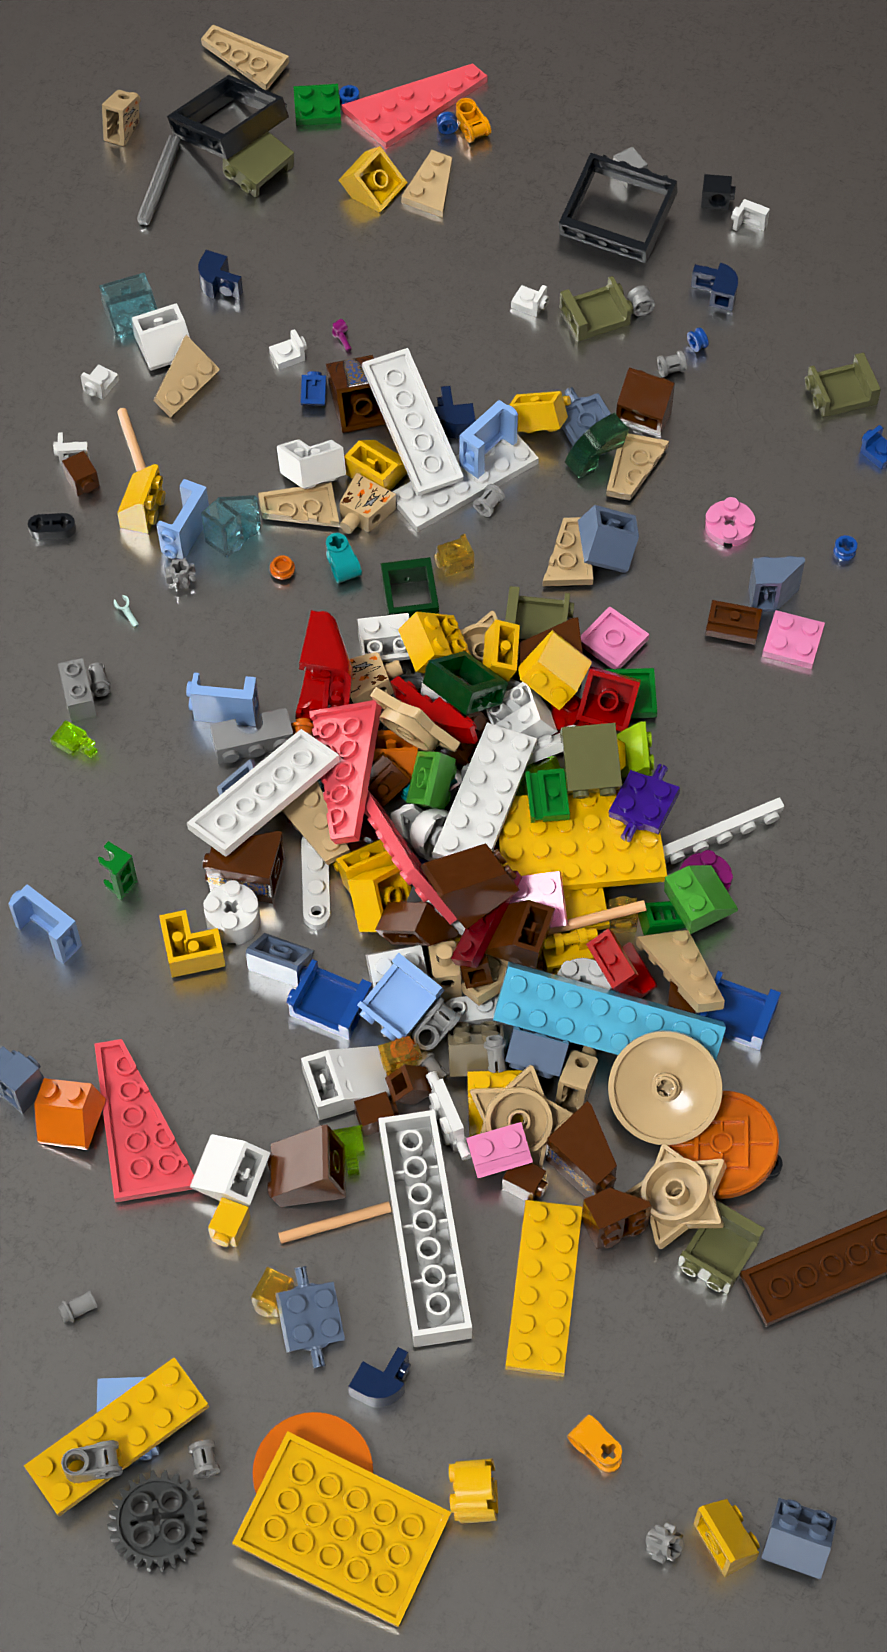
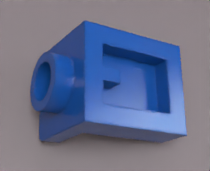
M310 371L307 372V375H302L301 405L325 406L326 375H322L321 372Z
M878 425L875 429H870L863 435L860 453L882 470L887 466V440L882 436L884 428Z

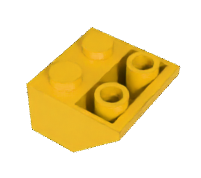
M359 440L344 456L347 476L353 479L356 473L389 491L407 474L400 455L376 440Z
M153 464L132 474L117 512L120 528L148 534L151 526L156 524L158 507L163 505L166 495L162 489L163 476H160L159 465Z
M415 612L398 629L414 669L418 673H425L429 660L462 651L470 654L454 615Z

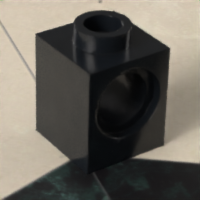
M704 174L701 208L729 210L730 200L735 199L736 186H731L732 176Z

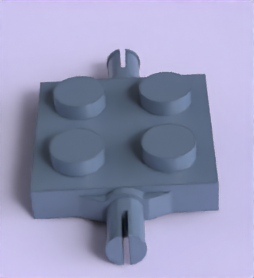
M570 387V390L567 388L564 393L566 396H570L571 404L565 406L568 418L562 425V429L573 448L578 450L589 445H596L601 455H604V452L607 454L610 448L604 440L619 435L620 428L601 396L597 393L589 397H578L573 387Z
M306 1266L294 1268L298 1286L289 1291L275 1293L286 1352L300 1349L310 1351L313 1368L326 1366L322 1348L330 1343L345 1340L334 1282L324 1284L309 1283Z

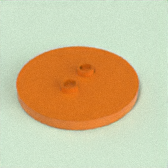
M722 1091L720 1107L711 1124L693 1139L667 1146L682 1157L692 1161L723 1159L727 1167L714 1197L716 1199H726L744 1195L757 1188L768 1178L778 1158L779 1137L772 1116L758 1101L742 1093Z
M321 1412L297 1414L277 1424L261 1442L253 1463V1483L257 1494L288 1431L373 1473L371 1453L361 1434L345 1420Z

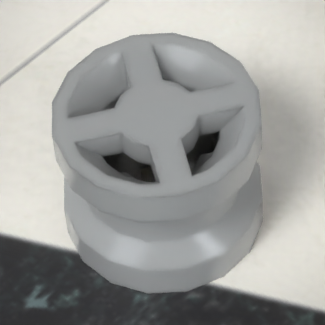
M646 286L635 287L627 295V300L631 302L633 313L636 316L647 315L655 308V301L650 297L651 293Z

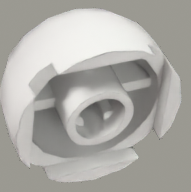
M435 808L425 810L412 823L409 840L414 851L427 861L436 859L432 857V852L449 814L447 810Z

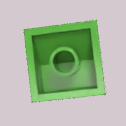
M418 751L406 803L429 809H445L450 801V783L456 775V759L439 752Z
M711 865L687 866L665 877L664 892L690 934L738 911L736 904Z

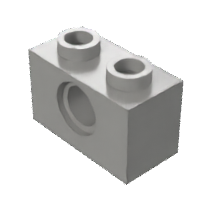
M83 658L57 663L71 722L97 717Z

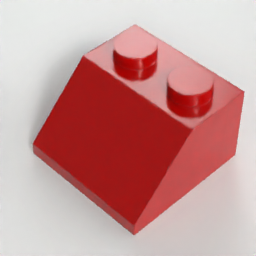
M591 666L576 719L591 724L615 723L616 730L622 732L629 726L641 680Z

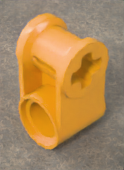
M470 98L458 100L456 103L458 127L464 134L467 142H474L475 138L483 135H491L490 123L482 114L475 101Z
M588 1414L567 1435V1438L579 1452L588 1457L601 1471L606 1473L615 1472L622 1464L621 1445L593 1416ZM614 1452V1459L609 1456L604 1459L603 1453L611 1454Z

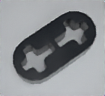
M68 513L34 515L28 520L27 524L31 537L37 540L70 538L76 532L75 520ZM64 523H67L66 528H61Z

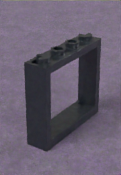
M227 75L169 114L167 118L174 136H178L184 141L227 160L289 118L286 109L287 104L284 103L283 97ZM234 99L259 110L225 134L200 123Z
M590 153L559 221L560 235L647 263L678 193L677 180L668 178V175L661 176L652 173V171L646 168L640 169L631 166L625 161L618 162L609 159L606 155L600 156ZM595 172L666 195L645 242L575 220Z

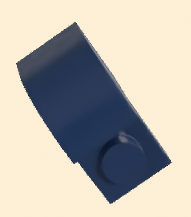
M205 250L198 264L202 291L213 299L218 292L225 296L240 299L243 293L242 277L229 273L228 256Z
M721 262L718 269L695 264L692 272L691 287L711 291L709 306L732 311L736 301L738 276L730 266Z
M451 386L441 387V397H437V407H434L446 437L460 439V434L476 421L473 403L453 405Z
M398 1347L384 1372L363 1361L348 1386L349 1396L372 1407H385L398 1401L405 1393V1384L399 1381V1379L404 1380L411 1367V1364L408 1363L409 1353Z

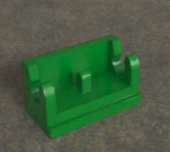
M108 841L104 845V849L108 852L110 861L104 860L103 857H98V861L110 873L112 883L104 879L105 887L115 893L117 898L122 901L138 881L132 855Z

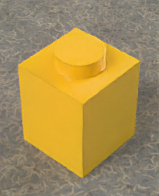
M222 1197L208 1226L212 1241L223 1247L231 1245L237 1248L250 1219L249 1207Z

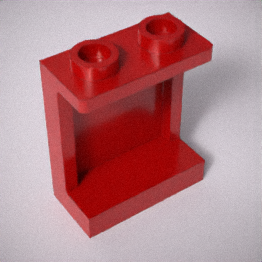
M605 930L586 944L613 990L642 998L657 988L656 981L635 946L631 942L621 946L612 930Z

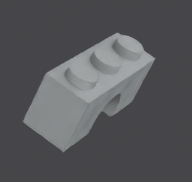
M287 708L261 713L262 727L259 731L252 734L240 731L237 727L236 719L210 724L218 764L233 763L238 759L260 757L265 753L274 752L293 736Z

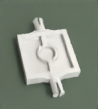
M437 1071L430 1072L426 1075L432 1089V1093L429 1094L431 1101L429 1108L430 1110H435L436 1120L440 1121L442 1127L440 1135L445 1146L450 1145L453 1153L459 1151L463 1161L471 1158L466 1137L464 1136V1127L443 1078L439 1079Z

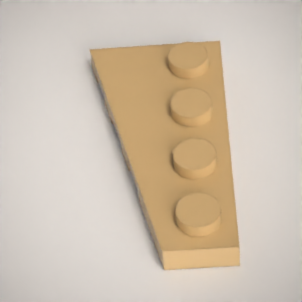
M212 25L201 38L202 46L264 90L269 89L289 64L288 55L215 25Z
M318 781L281 810L327 865L335 862L336 858L351 852L347 843L335 844L330 839L326 815L328 813L327 803L324 801L323 792Z
M688 930L637 937L636 946L641 951L645 950L649 954L648 959L654 966H660L664 971L663 976L669 982L672 981L678 986V992L697 1013L724 1009L725 1000Z

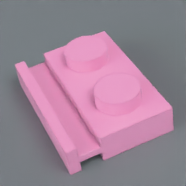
M521 1122L466 1138L477 1178L533 1163Z

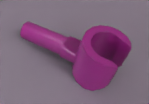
M339 319L333 323L332 334L341 340L346 352H350L352 348L344 334L348 331V326L343 319Z

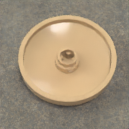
M665 1030L650 1032L631 1041L617 1056L608 1082L609 1100L619 1122L637 1138L658 1145L683 1143L702 1133L715 1118L720 1107L723 1091L720 1069L709 1050L691 1036Z

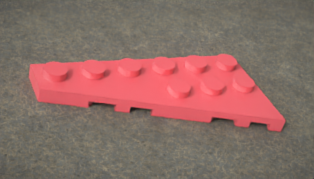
M472 63L342 104V112L387 149L457 103L458 100L486 84L488 76Z
M374 700L309 711L314 725L312 729L313 737L339 754L340 762L320 778L324 785L325 792H323V797L328 808L326 815L330 839L335 844L357 842L360 840L380 721L379 717L382 709Z
M368 790L364 813L376 830L375 833L384 843V848L391 855L393 863L401 871L400 874L409 886L412 884L416 888L415 891L422 901L426 902L429 900L451 925L457 918L439 897L420 868L422 863L414 852L411 853L404 837L395 828V824L381 804Z
M123 1040L95 1043L100 1092L106 1098L103 1115L115 1203L192 1190L190 1184L194 1174Z

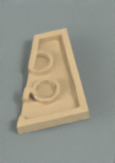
M431 150L402 194L401 203L443 218L447 187L452 168V157Z
M187 335L184 336L153 400L170 418L220 370Z
M621 432L606 496L631 500L669 447V441Z
M332 482L316 484L315 487L310 489L294 487L258 493L262 519L340 528Z
M581 517L563 518L556 539V545L550 557L547 572L544 575L543 586L593 585L592 565L584 563L578 525V520Z

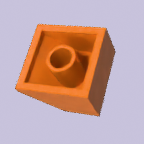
M44 1078L34 1103L37 1141L40 1144L88 1150L106 1098L91 1083Z

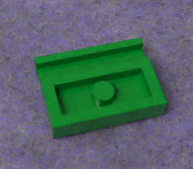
M564 768L537 770V773L525 771L531 823H535L536 820H543V822L570 820Z

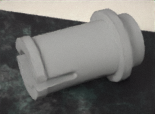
M93 663L89 666L92 681L90 689L96 696L102 697L109 693L111 684L106 677L105 665Z
M490 1035L486 1037V1042L484 1043V1048L487 1049L488 1070L492 1073H496V1062L498 1063V1073L507 1069L504 1055L506 1041L503 1040L501 1035Z
M428 1050L422 1052L415 1060L417 1066L426 1067L428 1073L437 1071L439 1079L443 1078L445 1082L450 1074L435 1059L436 1055Z
M90 1291L67 1303L64 1300L62 1305L58 1306L65 1323L68 1321L72 1323L74 1318L98 1308Z

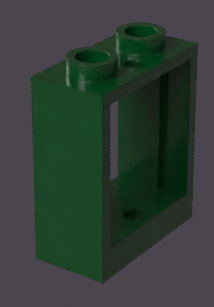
M431 557L380 563L387 615L408 613L410 618L415 612L439 614V603ZM427 580L431 603L394 607L390 585Z
M466 651L429 660L422 682L465 715L501 705L508 685L507 681ZM457 676H460L462 679H464L466 682H468V683H469L470 685H472V686L467 685L465 682H463V681H462L461 679H459Z

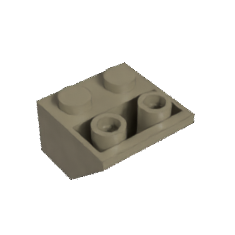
M483 1021L481 1024L469 1025L467 1022H457L447 1033L450 1077L467 1076V1072L489 1071L487 1049L484 1048V1043L486 1042V1037L490 1035H501L504 1040L502 1023L497 1024L495 1021ZM496 1062V1067H495L496 1071H498V1063H497V1062Z

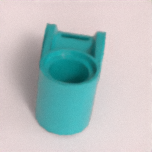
M341 533L329 535L325 542L327 548L326 556L336 582L339 584L362 576L360 563L357 556L353 553L346 536Z

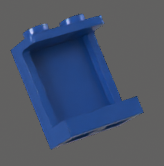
M312 959L309 966H304L299 975L300 983L297 988H293L287 997L286 1003L289 1006V1013L295 1018L350 1040L362 1017L359 1015L362 1009L357 1004L360 1001L363 1002L373 990L372 983L362 979L360 984H357L319 968L318 961Z
M718 971L714 981L725 1000L724 1009L696 1012V1014L723 1021L726 1026L724 1038L760 1051L778 1006L781 992L770 989L769 994L766 995L722 978L723 972Z

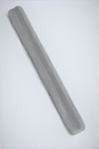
M170 135L167 139L137 216L140 225L147 226L150 224L181 144L178 136Z

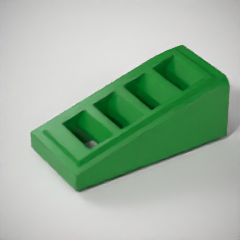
M670 901L645 903L647 911L638 913L644 936L686 928ZM674 911L676 919H673L671 912Z

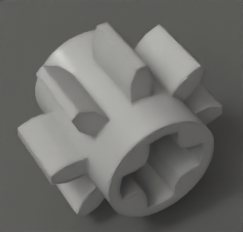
M186 558L173 559L170 567L165 566L166 583H173L175 590L189 589L190 583L196 582L194 564L188 565Z
M667 1522L663 1527L656 1524L647 1534L646 1551L653 1554L652 1559L664 1564L666 1559L673 1562L683 1551V1534L678 1533L677 1527Z

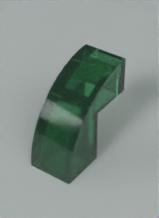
M615 413L604 417L577 440L568 453L565 463L579 478L594 473L600 455L623 447L629 428Z

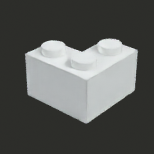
M297 439L277 446L280 473L301 488L310 489L315 487L316 484L337 480L338 477L346 475L343 447L333 440L308 446Z

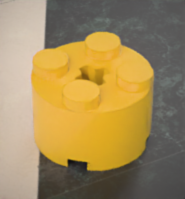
M493 1458L456 1461L455 1464H449L450 1483L453 1482L455 1494H450L451 1513H454L455 1521H459L460 1524L498 1520L496 1516L498 1514L497 1480L491 1477V1471H495Z

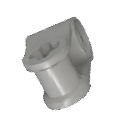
M442 997L436 1000L411 1032L412 1040L423 1050H431L436 1047L462 1016L460 1012L455 1013L443 1003L444 999ZM439 1011L447 1016V1019H445L441 1014H439ZM425 1029L431 1030V1040L427 1043H420L418 1039L420 1032Z
M102 1441L94 1445L68 1450L63 1455L61 1461L66 1478L73 1483H82L96 1479H109L121 1475L123 1469L119 1466L116 1450L119 1448L118 1441ZM106 1455L108 1456V1464H106ZM81 1460L84 1462V1466L80 1471L73 1472L69 1470V1466L73 1461Z

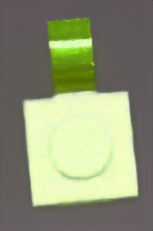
M66 720L50 738L52 745L72 756L78 750L87 757L92 758L98 751V749L93 747L96 744L95 741L88 738L85 730Z
M360 1125L334 1129L333 1132L345 1145L348 1176L360 1175L357 1157L365 1155Z

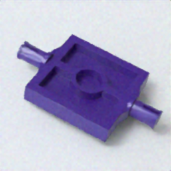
M658 764L653 776H647L632 770L627 775L609 810L610 818L621 821L626 825L621 834L622 840L626 841L627 839V842H631L636 830H647L659 835L680 794L679 786L663 781L668 771L665 765L662 767V764Z

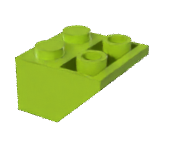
M646 721L617 734V739L625 743L626 766L621 770L622 785L630 770L652 776V770H654V756L650 754L652 735L651 731L646 732Z

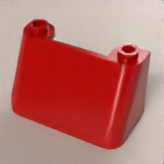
M311 610L299 662V670H304L306 667L295 719L307 718L311 720L309 711L350 704L353 667L336 619L326 611L318 612Z

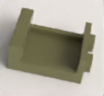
M269 132L229 159L223 158L224 175L228 179L234 180L245 193H250L255 198L259 196V188L283 168L288 172L294 167V152Z
M613 276L608 277L607 286L574 297L569 289L560 292L559 308L578 342L630 325L633 306L629 300H626L621 284L617 283Z
M864 352L855 354L853 364L821 372H817L814 365L809 366L808 375L805 376L806 388L811 390L816 409L820 410L823 417L878 404L881 388Z
M509 587L505 622L520 625L519 643L567 621L568 618H573L574 603L570 602V593H565L564 600L519 596L520 587Z
M615 723L562 727L560 738L563 744L567 795H573L574 799L588 798L589 793H600V796L616 795V791H619L622 787Z
M716 1200L724 1227L698 1228L685 1251H682L680 1254L678 1265L681 1266L682 1271L691 1277L698 1276L706 1281V1284L714 1291H723L729 1294L741 1271H743L760 1243L765 1228Z

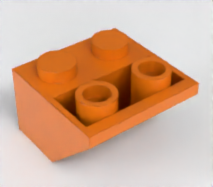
M391 730L378 731L373 761L384 752L390 760L394 761L412 778L418 748L406 742Z

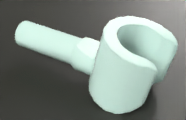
M122 595L126 601L124 607L118 606L114 599V607L117 610L123 611L134 628L137 627L139 623L129 608V598Z

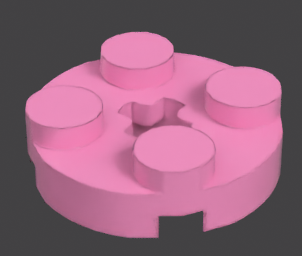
M728 497L725 501L717 502L708 509L705 516V530L708 537L717 544L732 543V546H738L751 538L756 519L749 507L739 502L736 498ZM732 520L735 525H725V521Z

